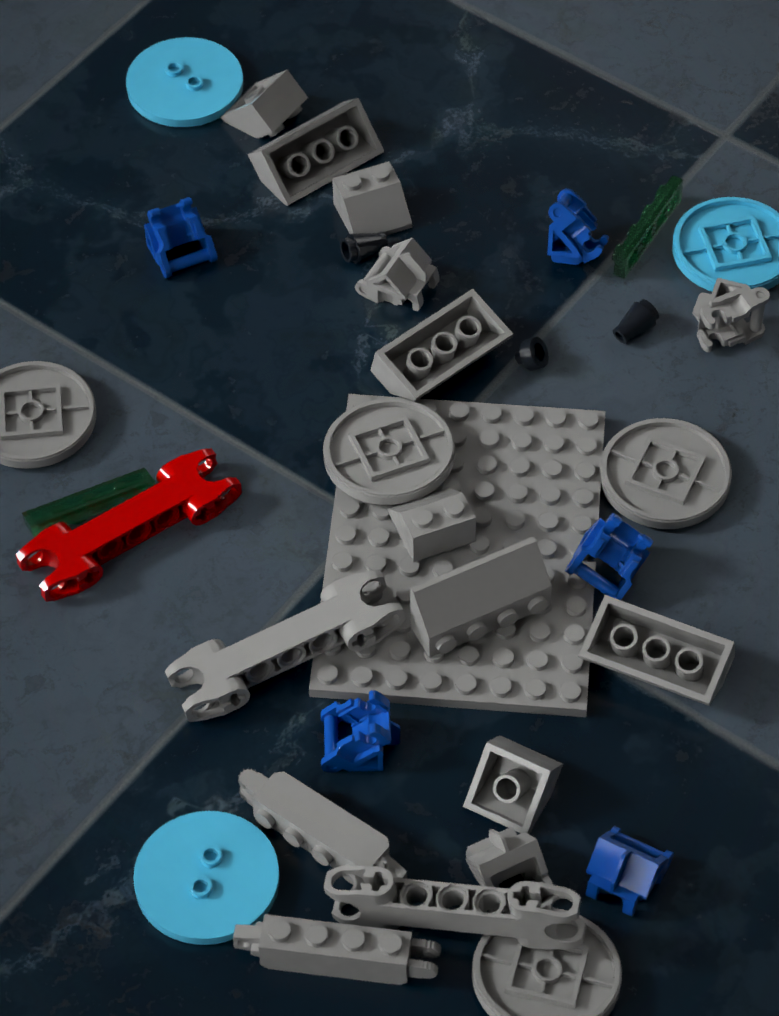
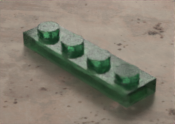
M672 175L666 185H661L657 190L653 203L651 205L647 204L643 209L639 222L632 224L629 228L626 240L623 244L619 243L615 247L612 254V260L615 261L614 275L623 279L626 278L681 201L683 179Z
M144 467L22 512L23 519L33 537H36L41 531L58 522H66L68 525L82 523L88 517L104 513L156 485V483Z

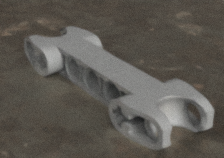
M369 570L345 576L327 585L320 594L322 603L228 647L219 639L206 641L193 647L171 663L165 670L171 687L181 688L193 684L202 685L197 692L189 696L182 704L188 721L197 722L226 715L248 702L250 698L248 688L341 644L346 643L351 651H360L379 643L387 635L395 631L406 620L400 603L391 602L379 606L368 605L370 601L379 596L387 587L381 570ZM376 581L373 585L363 588L369 582ZM394 615L390 620L382 622L389 616ZM189 669L185 673L176 676L181 670ZM206 704L201 709L194 710L196 707Z
M367 865L339 866L327 871L323 888L325 893L335 900L332 910L333 918L342 924L397 930L401 926L515 937L518 943L524 947L544 950L571 949L584 943L586 924L579 917L582 902L581 896L569 888L531 881H521L507 889L396 878L386 868ZM341 877L351 878L354 882L351 890H337L333 888V884ZM565 898L569 899L573 905L570 910L563 912L552 906L553 903L558 899ZM424 902L419 906H413L414 903ZM345 904H351L358 908L359 912L353 916H345L341 913V909ZM454 905H460V907L457 909H449ZM490 909H498L493 913H485ZM559 924L573 925L578 930L573 937L562 938L557 934L556 929Z

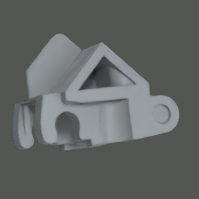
M412 237L394 244L391 248L383 247L379 252L378 260L365 278L360 279L356 283L355 290L361 296L376 303L387 301L398 306L403 305L406 299H409L413 304L412 309L419 311L424 302L422 289L428 281V286L434 289L440 277L437 267L431 265L432 259Z
M717 278L712 294L700 293L692 312L699 322L697 337L702 349L705 352L712 351L713 342L711 339H718L723 347L727 345L732 347L738 343L747 345L761 338L765 331L763 317L765 305L769 302L770 298L769 291L763 287L751 289L746 284ZM751 312L750 322L746 323L744 318L749 317Z
M513 827L501 832L490 829L488 838L467 847L466 862L480 886L499 888L500 883L518 874H521L524 881L534 879L536 882L553 885L548 876V869L537 839L525 832L517 835ZM490 909L488 911L489 913H493L498 909Z

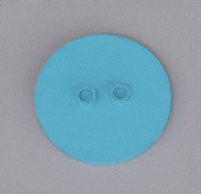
M194 37L174 38L150 46L133 60L126 75V88L132 106L148 120L171 127H193L207 124L220 118L240 98L243 91V72L235 55L216 42Z
M721 197L697 204L680 218L674 229L672 242L674 260L681 272L689 280L711 292L717 278L746 284L751 289L763 287L768 290L779 284V212L764 203L741 197Z
M220 811L188 813L162 825L148 838L141 848L136 859L133 875L136 899L147 920L168 937L195 945L219 944L233 940L236 924L256 925V922H261L264 919V914H268L274 904L280 879L277 855L266 835L246 819Z

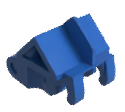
M565 188L560 191L557 197L558 201L553 203L548 211L553 222L549 225L547 255H550L551 260L555 263L578 265L583 261L585 264L602 253L609 237L603 235L598 240L592 238L591 231L595 230L598 226L596 223L597 218L591 213L586 202L572 189Z
M191 197L181 199L177 204L162 209L157 207L147 212L150 222L144 224L147 247L157 265L160 266L164 278L171 277L173 272L208 260L214 262L218 259L212 237L206 235L197 207L191 208L193 204ZM198 240L203 248L168 261L165 253L173 247Z
M611 513L606 521L599 518L584 534L565 572L570 575L574 573L603 594L621 600L632 586L631 579L650 554V551L646 548H650L654 540L646 534L638 532L615 513ZM589 554L594 558L601 559L614 568L622 577L617 586L582 563L584 558Z
M371 690L369 691V700L367 702L360 698L349 699L343 704L335 701L321 711V721L324 723L325 756L321 759L322 770L326 772H337L341 769L346 771H383V746L398 745L400 743V725L390 720V700L382 693ZM341 721L351 723L352 734L338 742V723Z
M613 826L611 831H607L598 838L586 873L592 875L588 881L586 896L597 900L601 889L622 898V913L633 917L638 900H646L654 885L661 883L671 864L674 853L669 850L662 852L621 833V828Z

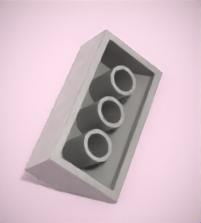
M355 98L338 104L254 150L248 156L260 181L285 206H288L331 182L332 178L342 176L385 151L359 98Z
M471 289L376 351L370 371L390 394L417 401L510 339L513 333L476 291Z
M534 536L410 588V627L429 658L439 653H448L460 644L470 640H478L488 632L500 627H509L517 620L530 614H539L551 606L552 585Z
M604 595L578 656L581 659L709 706L722 688L735 657V642Z

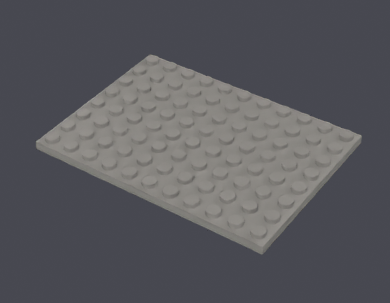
M348 394L346 411L364 402L377 399H409L403 397ZM418 399L414 401L438 413L449 425L455 442V460L452 470L446 480L430 494L448 488L463 492L476 516V541L413 562L388 513V508L400 504L379 505L364 502L349 496L336 486L322 590L327 585L345 576L369 570H381L387 587L379 596L370 601L368 605L379 606L391 602L400 603L406 620L379 643L366 649L351 651L346 643L314 657L310 676L309 697L345 700L360 698L363 701H368L369 691L375 690L382 693L390 700V703L586 717L590 662L579 658L578 655L592 625L594 587L576 574H568L565 572V569L572 560L584 534L599 519L601 491L600 460L603 453L605 411ZM534 536L552 585L551 606L539 614H530L523 617L509 627H500L486 633L478 640L467 641L456 646L448 653H439L429 658L410 627V588ZM588 554L582 563L595 571L596 558ZM376 581L369 582L363 588L373 585ZM394 615L389 616L382 622L390 620Z

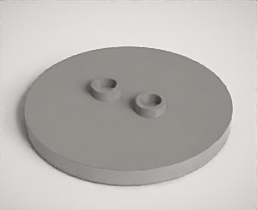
M45 361L21 362L0 369L1 465L23 469L53 465L73 455L87 442L95 427L97 411L93 392L79 374L65 366Z
M377 399L364 402L347 410L333 422L324 439V464L333 483L349 496L372 504H402L415 501L430 494L446 480L455 460V442L447 422L429 407L405 399Z
M655 418L631 424L612 437L606 445L600 460L601 488L609 503L626 518L647 527L679 529L698 524L719 510L730 490L732 469L730 459L724 447L712 434L703 428L682 420Z
M581 915L579 917L586 924L584 943L571 949L544 950L528 948L518 943L515 937L484 934L476 947L473 957L472 981L475 994L489 1016H608L618 1000L622 980L621 961L614 944L602 929ZM559 924L556 932L562 938H571L577 933L578 929L573 925Z

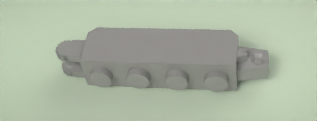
M248 768L240 772L238 779L240 795L244 801L247 800V803L253 806V814L256 821L267 829L273 828L281 833L284 839L292 846H301L310 852L313 858L324 866L330 865L333 868L358 865L378 866L388 869L393 877L407 879V871L389 856L388 837L284 771L275 772L270 778ZM343 877L349 883L354 884L351 878Z
M264 914L263 922H256V925L236 924L233 935L234 948L250 951L251 955L259 957L260 965L267 969L394 985L407 983L408 977L425 979L436 977L438 967L435 963L411 959V956L437 958L441 952V946L435 941L412 938V932L268 914Z

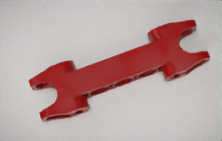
M205 448L181 455L160 468L156 476L158 484L72 530L66 522H58L41 531L16 554L18 566L22 571H32L44 566L55 568L39 585L41 596L46 602L78 594L101 579L103 575L102 564L185 518H188L193 525L198 526L219 516L242 494L241 483L236 477H227L214 482L203 479L217 465V454L212 448ZM37 552L35 555L28 559L30 555ZM60 584L57 588L51 590L53 587Z

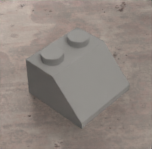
M284 70L256 82L221 116V119L256 139L268 134L270 137H273L285 127L282 123L286 119L290 120L301 112L302 108L300 105L308 96L290 72Z
M389 161L332 178L333 204L349 234L384 232L385 235H390L412 228V221L401 182Z
M448 488L415 501L388 508V513L413 562L476 541V516L463 492Z
M498 736L486 742L463 807L508 828L513 827L519 833L525 832L529 834L553 793L563 763L505 737Z

